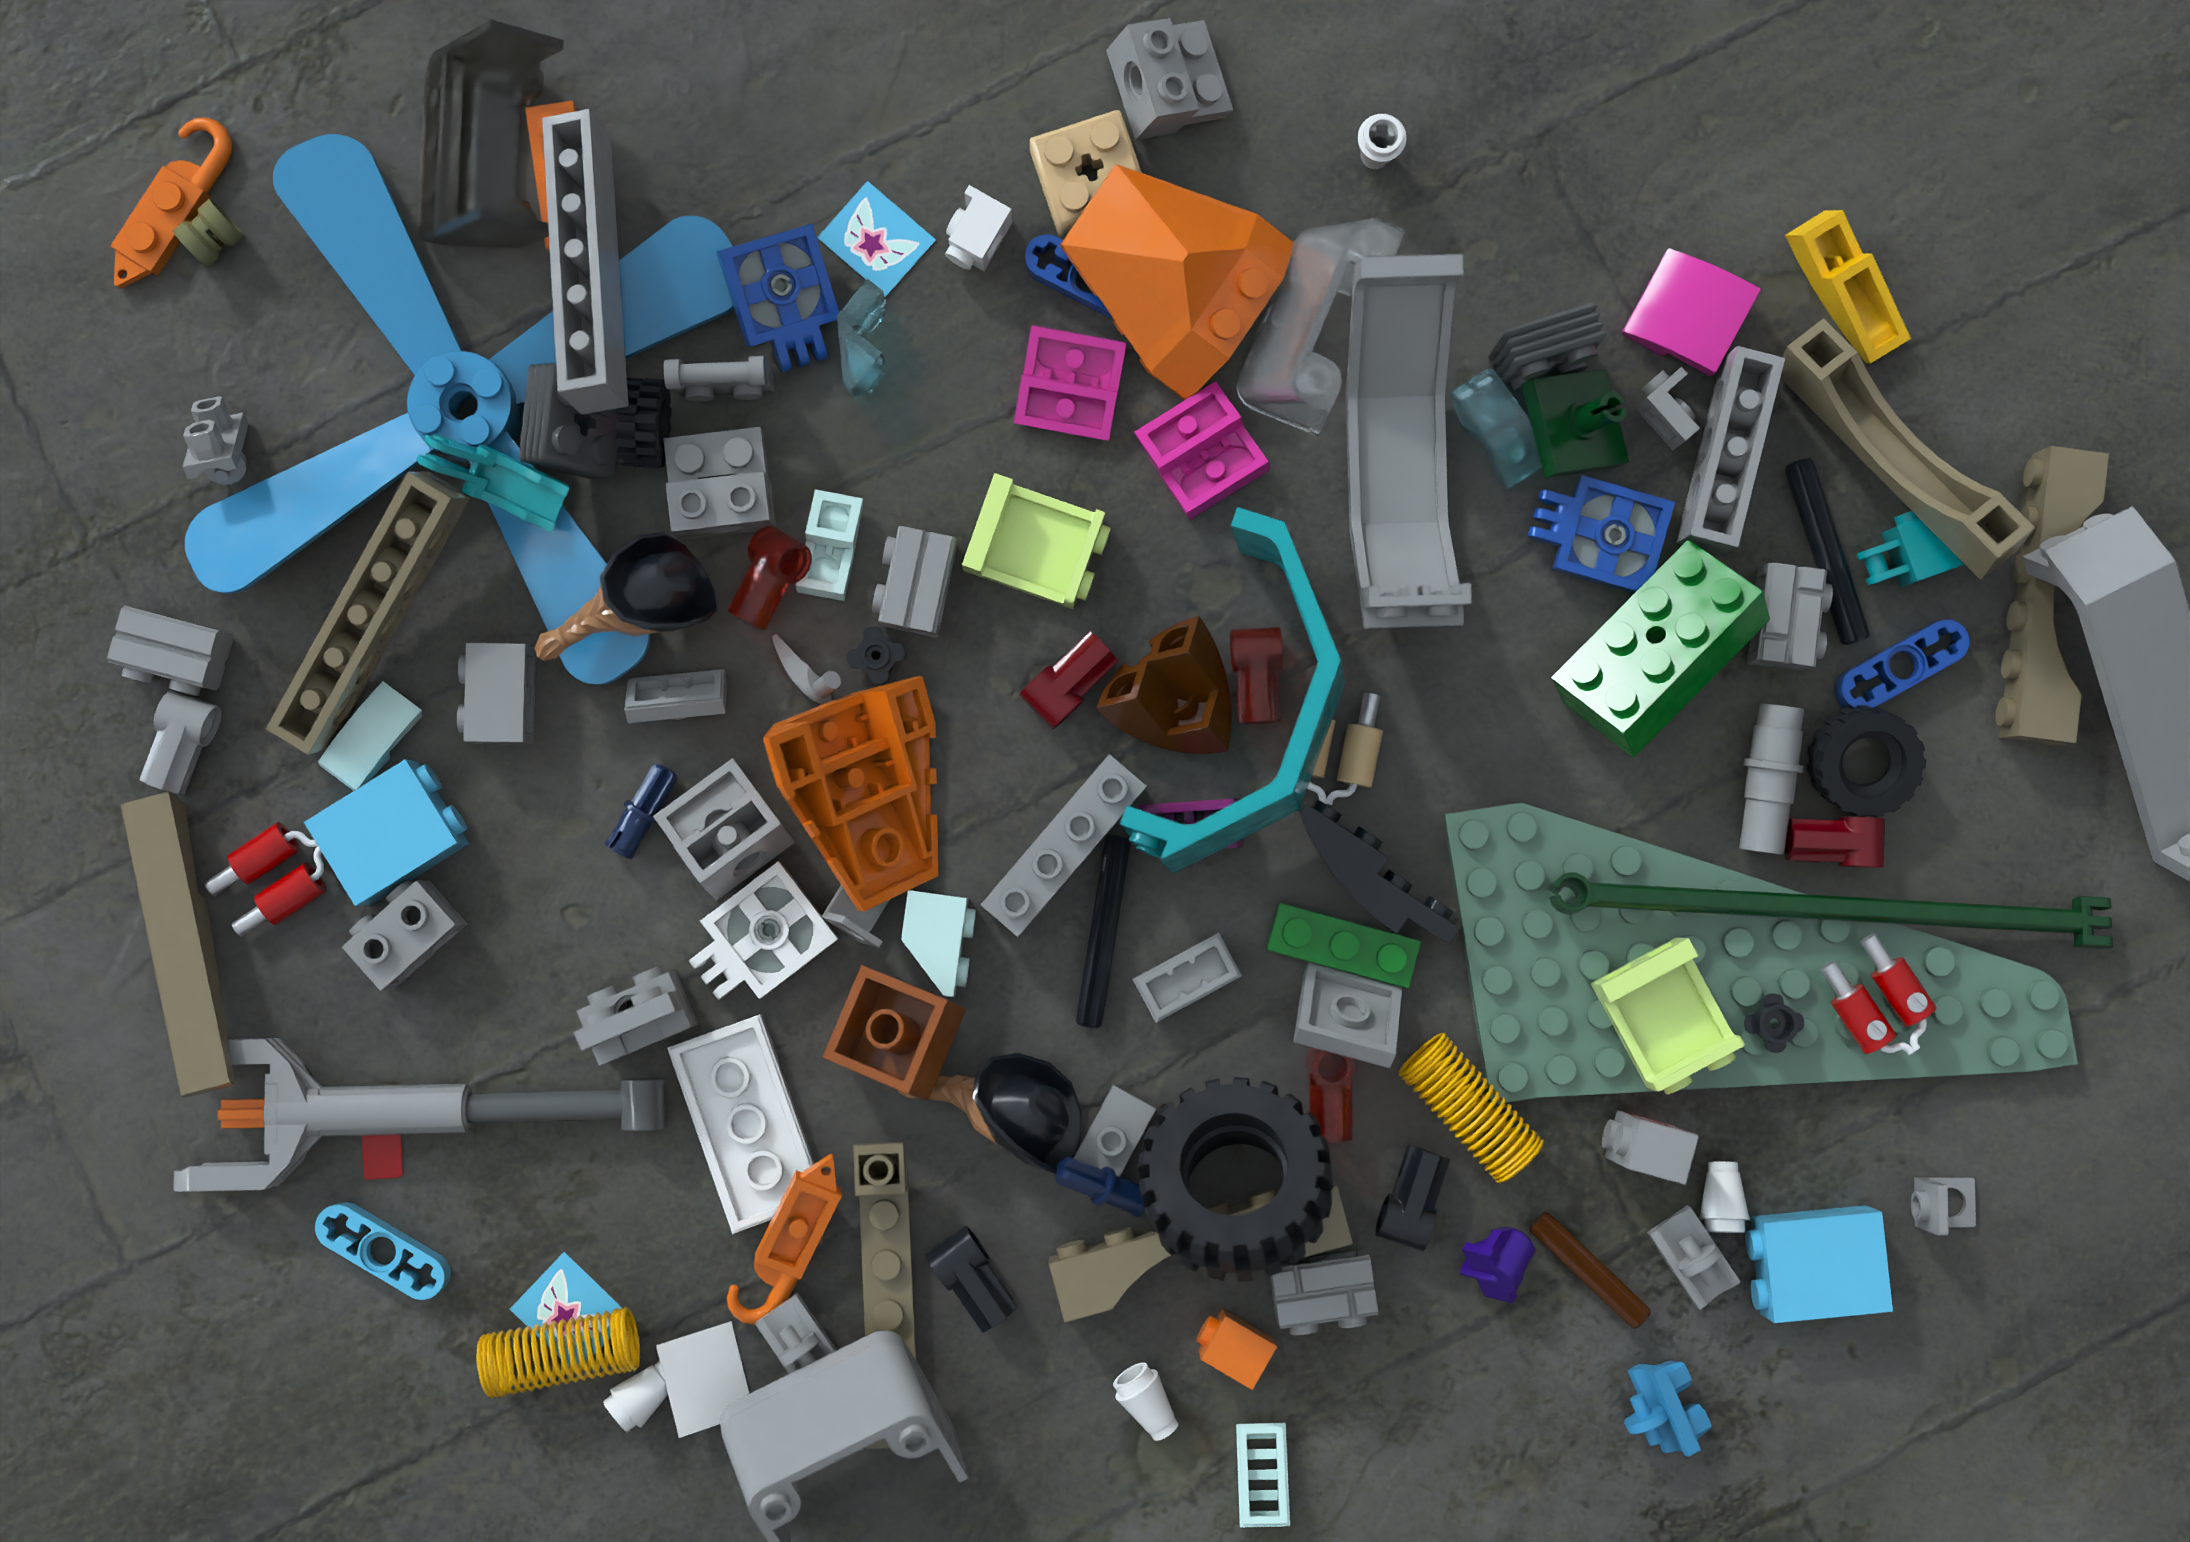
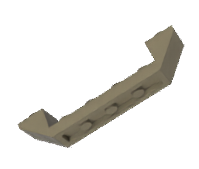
M904 1142L854 1144L855 1196H859L865 1336L877 1331L895 1332L903 1338L917 1362L910 1188ZM885 1438L866 1447V1449L890 1448Z

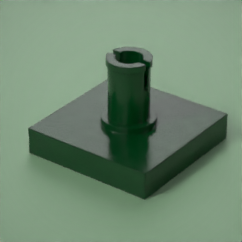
M1607 369L1533 378L1521 384L1544 478L1617 468L1629 463L1620 421H1623L1626 417L1627 408L1616 410V406L1624 404L1625 400L1619 393L1611 390Z

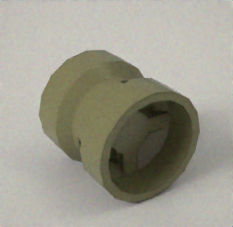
M208 199L198 208V216L192 221H183L172 230L179 241L207 268L220 258L221 249L226 245L234 246L245 236L229 216L211 199Z

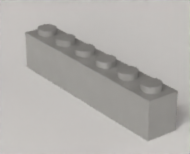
M590 109L542 118L558 392L581 415L627 407L628 391L611 137Z

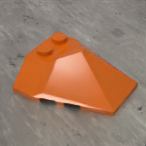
M1116 164L1072 226L1060 247L1094 296L1099 297L1115 320L1113 323L1121 335H1125L1141 358L1139 361L1145 370L1183 400H1186L1194 395L1230 359L1284 279L1295 243L1254 212Z
M923 676L850 693L775 723L763 737L778 789L858 911L871 909L938 877L937 814L931 815V784H937L936 768H930V738H936V723Z

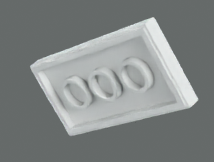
M759 1014L667 1048L732 1234L772 1220L795 1171L803 1172L815 1164L763 1015Z

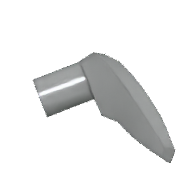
M779 633L773 635L772 640L786 673L796 687L804 695L817 703L825 704L832 701L831 693L840 686V676L834 671H827L819 677L813 668L785 643Z

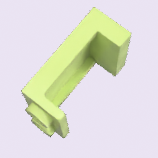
M994 473L962 567L964 572L1074 609L1077 598L1086 601L1095 573L1087 569L1093 552L1100 555L1103 554L1111 527L1103 525L1105 521V512L1096 509L1095 512L1031 491L1014 485L1011 478Z
M1676 937L1590 983L1646 1088L1657 1092L1664 1090L1665 1094L1674 1093L1692 1083L1690 1075L1706 1066L1709 1071H1713L1731 1063L1736 1059L1734 1051L1745 1046L1741 1036L1735 1035L1731 1031L1693 960L1698 954L1689 938Z

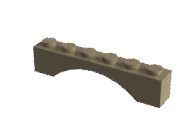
M1824 318L1786 347L1782 356L1785 358L1780 378L1980 580L2020 549L2035 527L2000 492L1981 485L1958 472L1921 442L1884 399L1867 372L1859 353Z
M2049 446L2032 454L2026 463L2023 473V484L2025 487H2028L2026 506L2022 508L2020 513L2035 529L2021 546L2020 554L2015 558L2012 568V579L2017 585L2015 601L2011 603L2008 609L2006 620L2007 628L2011 630L2010 646L2005 652L2001 663V674L2003 678H2006L2004 697L1999 700L1995 714L1996 724L2000 726L1999 739L2049 746L2076 743L2082 694L2070 677L2058 648L2053 621L2055 585L2027 574L2022 557L2039 549L2040 544L2051 537L2067 535L2079 529L2086 518L2104 502L2109 453Z
M1334 1181L1331 1192L1332 1207L1328 1218L1323 1219L1324 1231L1316 1243L1308 1241L1305 1244L1306 1255L1304 1257L1353 1244L1338 1186ZM1275 1188L1251 1193L1247 1195L1248 1203L1230 1208L1228 1201L1216 1202L1203 1207L1225 1215L1246 1214L1266 1205L1274 1198L1276 1190ZM1125 1227L1104 1234L1105 1242L1086 1247L1085 1240H1077L1058 1246L1056 1248L1058 1254L1049 1257V1267L1064 1323L1112 1310L1126 1290L1148 1269L1169 1257L1170 1254L1160 1243L1158 1233L1153 1232L1152 1229L1134 1233L1132 1227Z

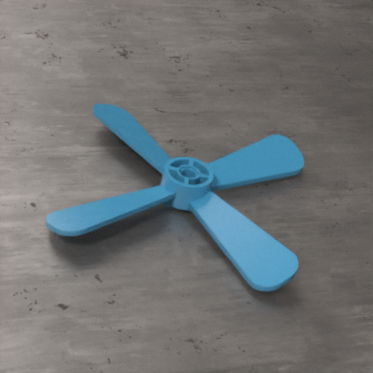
M339 134L321 135L290 148L278 159L274 167L273 185L277 195L415 375L407 397L408 413L208 506L198 513L189 525L185 536L186 556L198 580L205 587L219 593L234 594L249 589L403 477L407 472L418 466L419 463L416 460L419 454L425 456L426 453L434 454L439 451L424 442L426 435L433 437V434H438L474 449H477L479 445H485L520 461V447L516 440L522 430L529 366L531 364H549L551 362L556 364L553 311L489 360L478 354L462 350L376 159L363 144L348 136ZM692 215L676 218L619 260L625 360L725 316L734 310L717 255V251L733 246L722 229L712 221ZM468 399H476L477 410L475 414L460 420L458 416L460 405ZM439 451L454 461L472 464L471 460ZM524 463L530 467L535 468L532 464ZM488 503L547 630L550 631L562 626L567 618L575 614L595 596L601 585L599 577L607 562L563 504L551 533ZM617 631L594 633L569 646L559 656L567 671L576 679L591 685H605L619 679L643 660L649 649L651 634L633 637Z

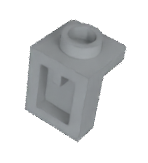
M1682 367L1670 377L1662 370L1641 389L1647 397L1635 407L1638 413L1672 451L1700 429L1693 421L1695 416L1691 408L1681 399L1673 398L1668 393L1671 388L1688 374Z

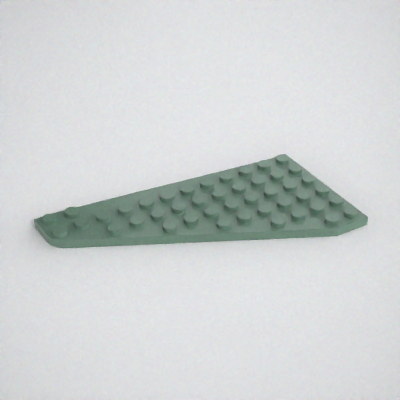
M1522 802L1442 815L1484 1078L1488 1079L1487 1084L1494 1086L1493 1091L1500 1092L1499 1097L1506 1099L1505 1103L1540 1097L1653 1092L1654 1090L1646 1088L1590 983L1676 937L1690 939L1698 954L1693 959L1731 1031L1735 1035L1741 1036L1745 1043V1046L1734 1051L1736 1056L1734 1061L1713 1071H1709L1706 1066L1691 1074L1692 1083L1681 1090L2030 1072L2078 1064L2065 993L2050 975L2040 969L1893 923L1585 907L1575 914H1563L1552 906L1549 898L1555 894L1549 889L1557 878L1569 872L1581 874L1591 883L1789 894L1804 893ZM1563 887L1561 892L1558 893L1564 902L1574 903L1575 894L1570 888ZM1873 933L1877 935L1892 959L1904 957L1937 1006V1009L1925 1018L1926 1029L1918 1038L1920 1048L1910 1055L1904 1050L1886 1053L1881 1049L1870 1054H1864L1830 1004L1837 995L1820 971V968L1831 961H1835L1852 987L1858 984L1864 985L1897 1034L1887 1045L1892 1046L1896 1043L1910 1045V1037L1918 1028L1919 1022L1905 1027L1871 978V974L1878 968L1860 941ZM1770 993L1781 995L1784 1005L1800 1013L1805 1022L1804 1028L1797 1032L1791 1041L1786 1043L1785 1050L1780 1053L1769 1052L1765 1048V1042L1757 1034L1748 1033L1744 1027L1746 1016L1755 1014L1763 1005V997ZM1776 1018L1770 1021L1771 1027L1776 1028L1778 1026ZM1491 1095L1488 1102L1491 1103L1495 1095Z

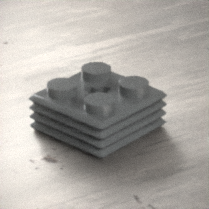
M1594 303L1584 304L1507 328L1488 356V358L1494 360L1491 367L1497 369L1494 376L1500 378L1497 385L1501 387L1512 385L1514 392L1523 390L1522 383L1533 378H1540L1541 375L1558 371L1559 375L1579 373L1587 368L1586 361L1598 356L1596 348L1607 334L1601 331L1604 324L1598 322L1601 314L1594 312L1598 305Z
M552 362L549 364H531L528 369L519 460L524 463L591 480L601 478L613 479L618 459V446L615 443L617 436L615 421H617L618 417L616 409L581 415L558 392L556 364Z

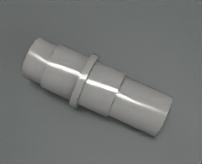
M1759 704L1757 723L1753 727L1749 759L1744 758L1743 765L1748 766L1744 791L1746 802L1739 844L1740 849L1784 855L1791 804H1794L1798 773H1803L1804 766L1799 765L1804 731H1801L1804 709Z

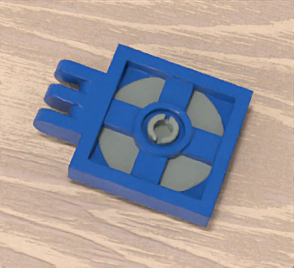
M813 224L717 251L746 347L770 341L777 366L781 373L792 369L787 351L792 349L795 361L799 367L810 364L805 346L807 344H810L817 362L828 358L819 325L839 320L841 316Z
M1584 475L1577 479L1573 497L1550 490H1540L1538 500L1542 503L1556 506L1555 512L1535 508L1533 519L1551 526L1549 530L1540 527H1530L1527 537L1558 547L1552 567L1553 571L1632 594L1656 572L1674 508V501Z

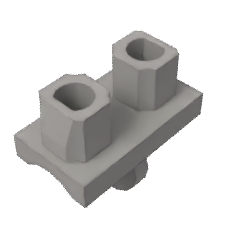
M220 396L194 402L191 413L195 423L187 426L183 435L188 445L182 466L187 478H197L204 472L215 483L229 485L239 482L244 477L247 468V460L242 452L249 424L244 413L230 415L223 398Z
M1685 1206L1646 1232L1695 1307L1699 1310L1707 1306L1719 1294L1741 1283L1690 1206Z
M798 1292L755 1323L789 1374L837 1351Z

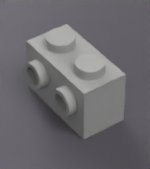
M410 880L401 883L387 896L386 900L390 904L377 916L373 913L366 915L349 930L353 937L342 946L343 950L380 991L396 989L468 924L430 881L416 880L412 883Z

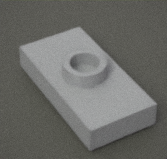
M725 669L628 679L624 710L627 722L679 720L687 717L726 714L728 682Z
M1216 933L1136 976L1132 980L1155 1022H1158L1240 978L1242 975L1220 934Z
M1113 1084L1079 1145L1074 1158L1100 1169L1107 1166L1115 1170L1116 1175L1120 1177L1156 1111V1107Z

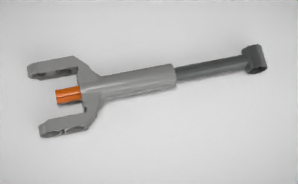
M281 1038L228 1039L232 1065L270 1064V1074H265V1098L222 1099L221 1109L217 1112V1119L221 1120V1129L264 1128V1154H269V1161L204 1163L201 1166H189L186 1169L174 1170L173 1191L265 1190L279 1186L304 1161L307 1152L322 1137L455 1134L468 1133L473 1123L621 1120V1130L626 1131L665 1129V1079L620 1080V1090L474 1094L469 1084L323 1087L309 1074L305 1062Z

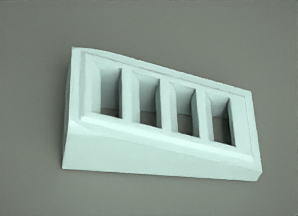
M1286 1423L1236 1424L1240 1527L1290 1526ZM1247 1439H1276V1449H1247ZM1277 1459V1469L1248 1470V1460ZM1248 1480H1277L1278 1490L1249 1491ZM1278 1500V1511H1250L1249 1501Z

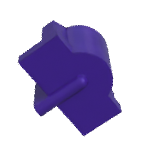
M1501 1227L1492 1230L1489 1237L1475 1244L1465 1243L1462 1251L1466 1260L1460 1268V1274L1476 1279L1485 1297L1513 1304L1517 1297L1516 1291L1523 1280L1524 1272L1535 1254V1247L1531 1239L1522 1231L1512 1227Z

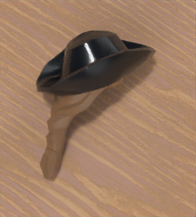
M664 532L638 535L612 554L599 577L601 585L595 596L575 614L567 618L562 626L541 633L534 649L537 651V657L545 661L557 658L566 648L594 633L617 631L634 637L658 632H673L709 620L718 610L713 586L700 562L683 542Z
M1021 1053L990 1057L975 1074V1077L962 1075L938 1077L929 1099L950 1102L967 1114L976 1131L1007 1150L1022 1162L1056 1175V1167L1061 1160L1069 1156L1074 1158L1080 1141L1082 1111L1072 1082L1050 1062ZM898 1090L899 1094L903 1096L918 1098Z

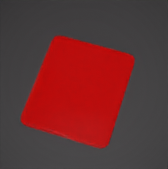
M401 1135L362 1136L364 1179L402 1177Z

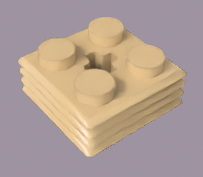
M1119 110L1032 137L1029 141L1030 153L1056 230L1060 236L1068 234L1114 165L1118 164L1142 173L1122 113ZM1091 165L1093 169L1099 168L1097 180L1089 182L1086 175L1078 176L1082 173V167Z

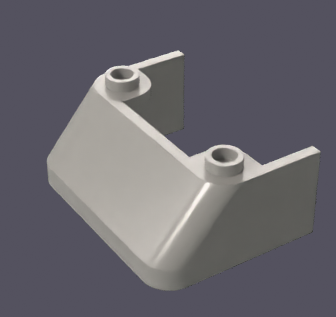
M892 1331L874 1332L730 1403L723 1410L720 1417L722 1439L749 1512L768 1542H792L789 1522L795 1518L801 1507L800 1493L794 1482L885 1438L894 1453L904 1458L921 1457L939 1448L958 1482L960 1483L968 1479L955 1426L905 1341L900 1335Z

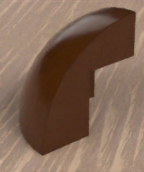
M1200 616L1177 623L1150 639L1151 652L1143 657L1137 665L1129 666L1123 663L1105 687L1096 709L1120 730L1156 747L1192 754L1227 752L1232 725L1231 699L1227 676L1212 635Z

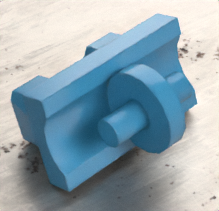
M1667 1361L1657 1365L1637 1364L1628 1369V1374L1637 1392L1636 1395L1630 1398L1635 1413L1624 1420L1628 1433H1644L1649 1445L1659 1444L1663 1453L1681 1451L1684 1456L1690 1457L1700 1451L1701 1448L1697 1439L1711 1429L1712 1425L1706 1411L1700 1404L1688 1403L1682 1407L1677 1393L1691 1386L1692 1381L1686 1365L1681 1361Z

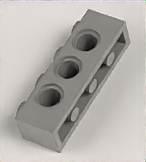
M1741 346L1735 347L1723 358L1676 544L1683 545L1689 539L1704 551L1721 556L1738 548L1785 358Z
M1109 754L980 905L1019 937L1121 818L1126 806H1131L1147 786Z

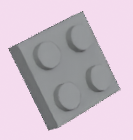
M1308 962L1303 974L1293 1042L1391 1068L1396 1055L1402 987Z

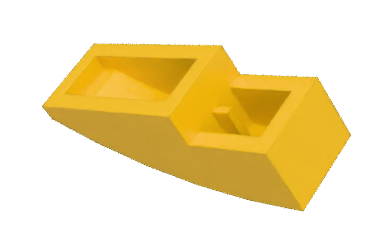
M1825 210L1785 235L1812 288L1834 322L1865 363L1871 364L1911 339L1873 254L1862 253L1843 210Z

